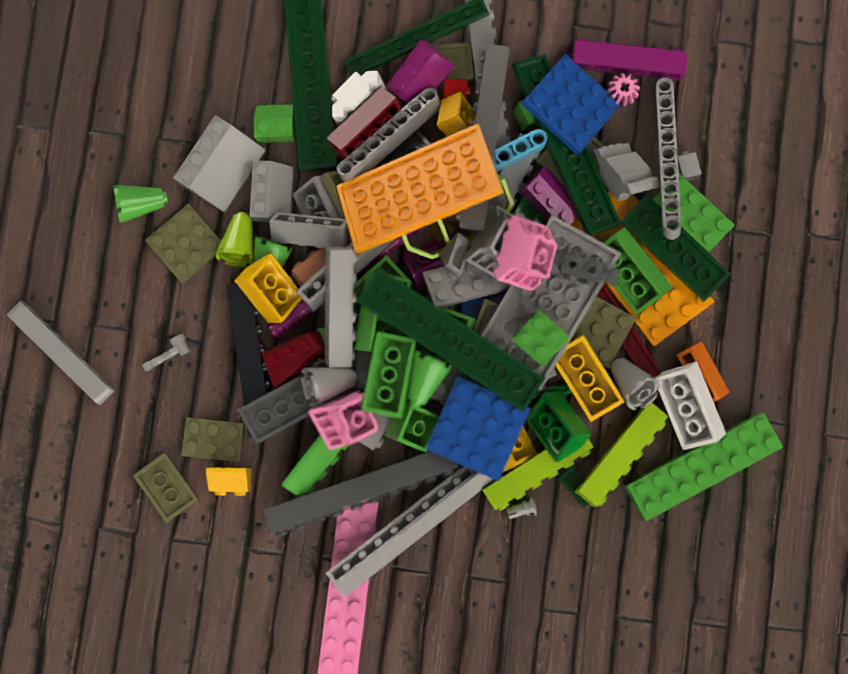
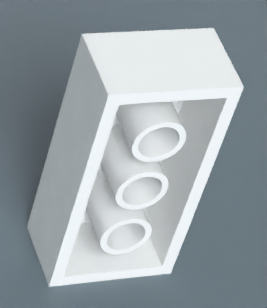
M697 362L664 371L655 377L661 385L660 388L658 387V390L683 450L718 442L726 434Z

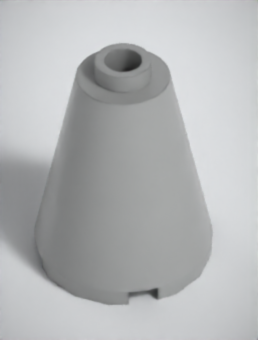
M625 358L615 359L612 362L610 371L626 405L630 409L636 410L635 407L640 406L644 408L652 403L658 395L656 392L658 387H661L659 381Z
M350 367L305 368L301 371V373H304V377L301 378L302 390L305 398L311 400L312 403L309 404L311 407L319 406L352 388L358 380L356 371Z

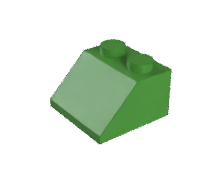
M293 104L256 105L254 138L257 143L295 142Z

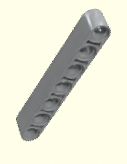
M426 88L340 162L337 166V172L342 183L372 170L438 112L441 103L436 89Z
M20 300L7 313V316L97 404L101 405L114 392V389L25 302Z

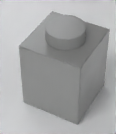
M689 151L678 154V173L687 181L697 179L702 174L696 152L689 153Z

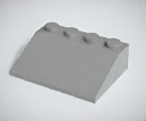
M215 115L173 178L178 184L225 213L251 175L253 160L260 161L266 150L231 124Z

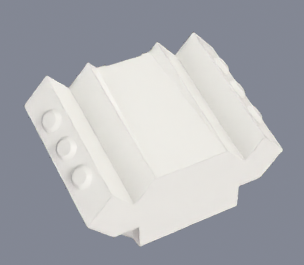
M366 71L362 76L355 72L332 95L331 100L334 102L332 117L338 126L351 116L380 87L387 90L378 71Z

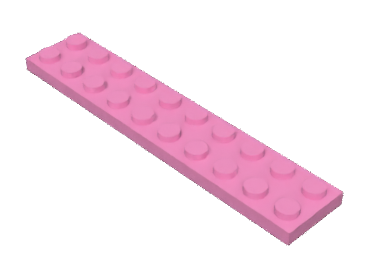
M367 502L362 504L363 507L360 509H348L344 511V514L337 516L331 569L375 535L379 502L374 504ZM369 579L346 597L329 580L318 674H358Z

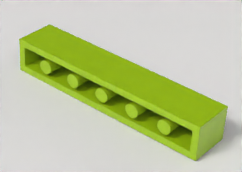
M653 403L641 408L575 492L592 507L601 506L608 498L606 494L610 490L613 491L619 485L618 479L621 475L625 476L630 471V464L633 460L637 461L642 456L643 451L641 450L644 446H649L655 439L653 435L656 431H661L667 424L665 420L668 415Z
M588 439L582 448L560 462H555L545 448L500 477L499 482L495 480L484 487L482 491L494 510L499 509L501 511L510 505L508 502L513 498L518 500L525 496L526 493L524 491L532 488L534 490L542 485L541 481L546 477L551 479L559 474L557 470L563 466L565 469L575 463L574 459L580 456L582 459L589 455L593 445Z

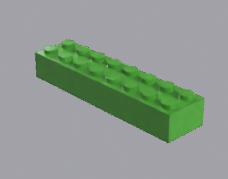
M757 413L725 430L726 434L718 442L694 447L624 484L623 486L641 519L647 521L782 449L783 446L765 413Z

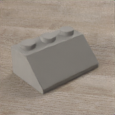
M253 160L249 216L252 221L269 222L277 212L291 214L294 167L273 161Z
M322 175L311 178L292 194L302 215L342 219L321 178Z

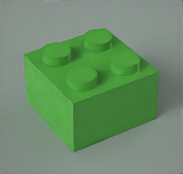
M538 310L512 340L544 367L570 339V336L543 312Z
M406 402L403 420L391 418L385 436L427 453L426 447L440 416Z

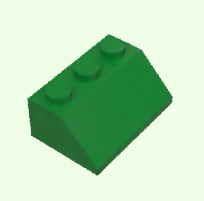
M561 392L543 393L526 418L527 423L555 462H560L582 448L591 435V432Z

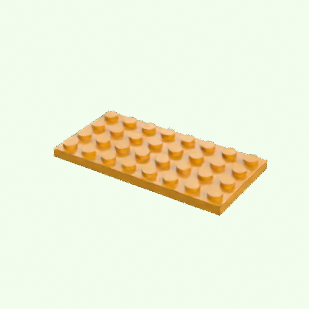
M479 124L336 186L357 254L504 193Z
M608 191L620 221L639 203L634 194H631L626 200L617 201L611 192ZM577 217L570 225L584 232ZM619 225L591 237L604 243L615 233L623 229L624 226ZM633 236L673 288L636 315L616 288L608 284L607 281L604 283L625 311L636 318L634 323L651 346L654 347L715 301L710 296L706 301L702 302Z

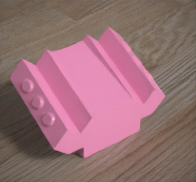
M514 215L506 221L509 230L502 234L504 237L501 252L496 258L500 266L493 270L499 281L533 291L540 285L542 278H549L557 244L552 240L553 235L549 227Z
M359 388L350 390L347 394L339 395L335 399L309 410V414L329 450L340 448L346 444H353L377 432V428H379L380 424L375 415L362 411L365 394H362Z

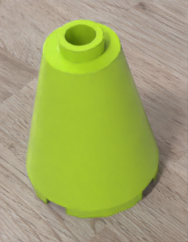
M238 212V214L233 215L216 251L215 257L217 260L220 261L222 258L225 260V264L235 267H246L247 263L253 264V227L249 214Z

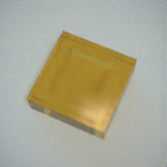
M446 217L442 218L441 220L449 237L455 233V230ZM437 221L429 225L431 232L439 242L444 240Z

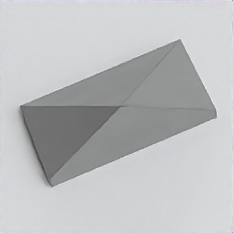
M457 233L439 253L445 266L458 276H461L466 264L465 253L471 249V242L460 233Z

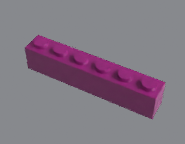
M587 39L575 40L573 45L572 60L583 70L624 73L673 80H682L686 75L688 52H682L680 49L670 51L664 50L662 47L645 48L643 45L608 44L606 41L589 42Z

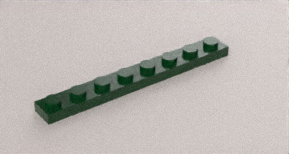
M483 0L469 1L344 60L351 76L355 72L363 75L366 71L374 70L412 52L420 40L431 43L489 16L488 9Z

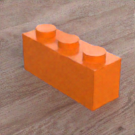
M702 341L677 354L682 366L693 362L698 363L713 402L730 393Z

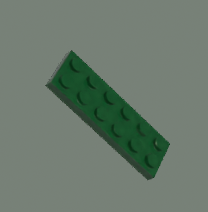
M646 195L621 221V225L702 302L706 301L731 275L682 227L678 238L673 240L667 239L663 235L662 208L649 195ZM675 226L667 227L670 230L676 229Z

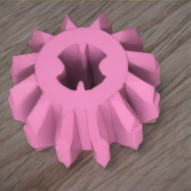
M621 73L620 78L614 76L613 81L609 82L608 86L610 88L607 92L612 94L610 97L616 99V104L622 102V105L626 106L627 102L632 104L634 98L638 97L637 91H639L640 86L635 85L637 79L631 80V74L625 78L624 73ZM621 87H622V89L625 88L627 91L625 92V90H624V91L622 92V91L620 90V88H621Z

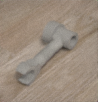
M179 334L169 340L173 348L142 364L145 372L178 353L180 356H183L191 350L186 343L187 339L184 334Z

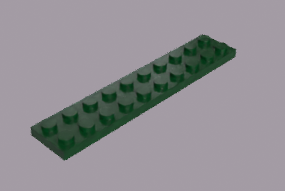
M284 0L299 170L303 172L337 168V156L326 139L334 131L322 0Z
M546 54L517 61L511 65L525 99L552 69ZM533 115L538 128L547 134L546 146L585 234L592 236L621 225L622 223L587 146L579 155H576Z
M380 268L377 269L356 301L523 412L546 379Z

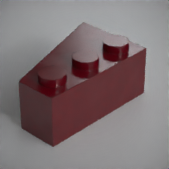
M312 332L261 353L274 390L299 376L303 369L311 365L325 352V344L320 332Z

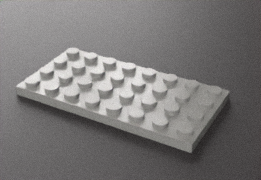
M553 215L546 225L553 235L552 240L557 244L549 278H542L540 285L533 291L511 285L481 335L546 378L539 390H542L605 282L601 280L600 284L595 283V286L583 284L584 280L576 278L575 281L564 279V275L560 273L561 269H558L560 258L565 257L566 253L571 254V251L583 254L582 257L590 259V256L600 258L602 263H605L604 268L612 270L621 255L620 252ZM576 262L569 263L570 268H575L577 265ZM590 267L588 272L593 274L596 272V268ZM538 310L543 312L570 336V339L544 367L512 340Z

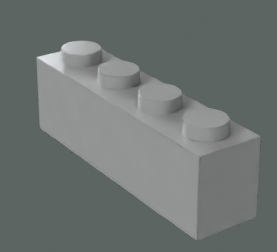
M277 212L269 221L272 241L280 242L281 244L291 243L299 246H315L317 248L346 247L351 240L346 219Z

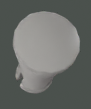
M529 497L530 501L528 502L524 500L521 504L507 507L509 519L511 520L522 515L529 516L532 512L536 516L537 507L533 498Z

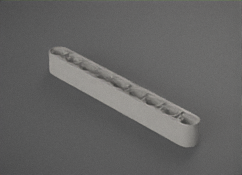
M661 78L656 83V109L663 235L667 239L673 240L678 238L681 233L674 86L671 79ZM670 139L671 141L665 142L663 140ZM665 156H671L672 158H671V159H666V158H664V157H665ZM666 173H671V174H673V175H672V176H666L665 174H666ZM671 190L674 191V193L668 194L666 193V191ZM674 208L675 211L669 212L667 209ZM675 226L676 229L670 230L667 227Z

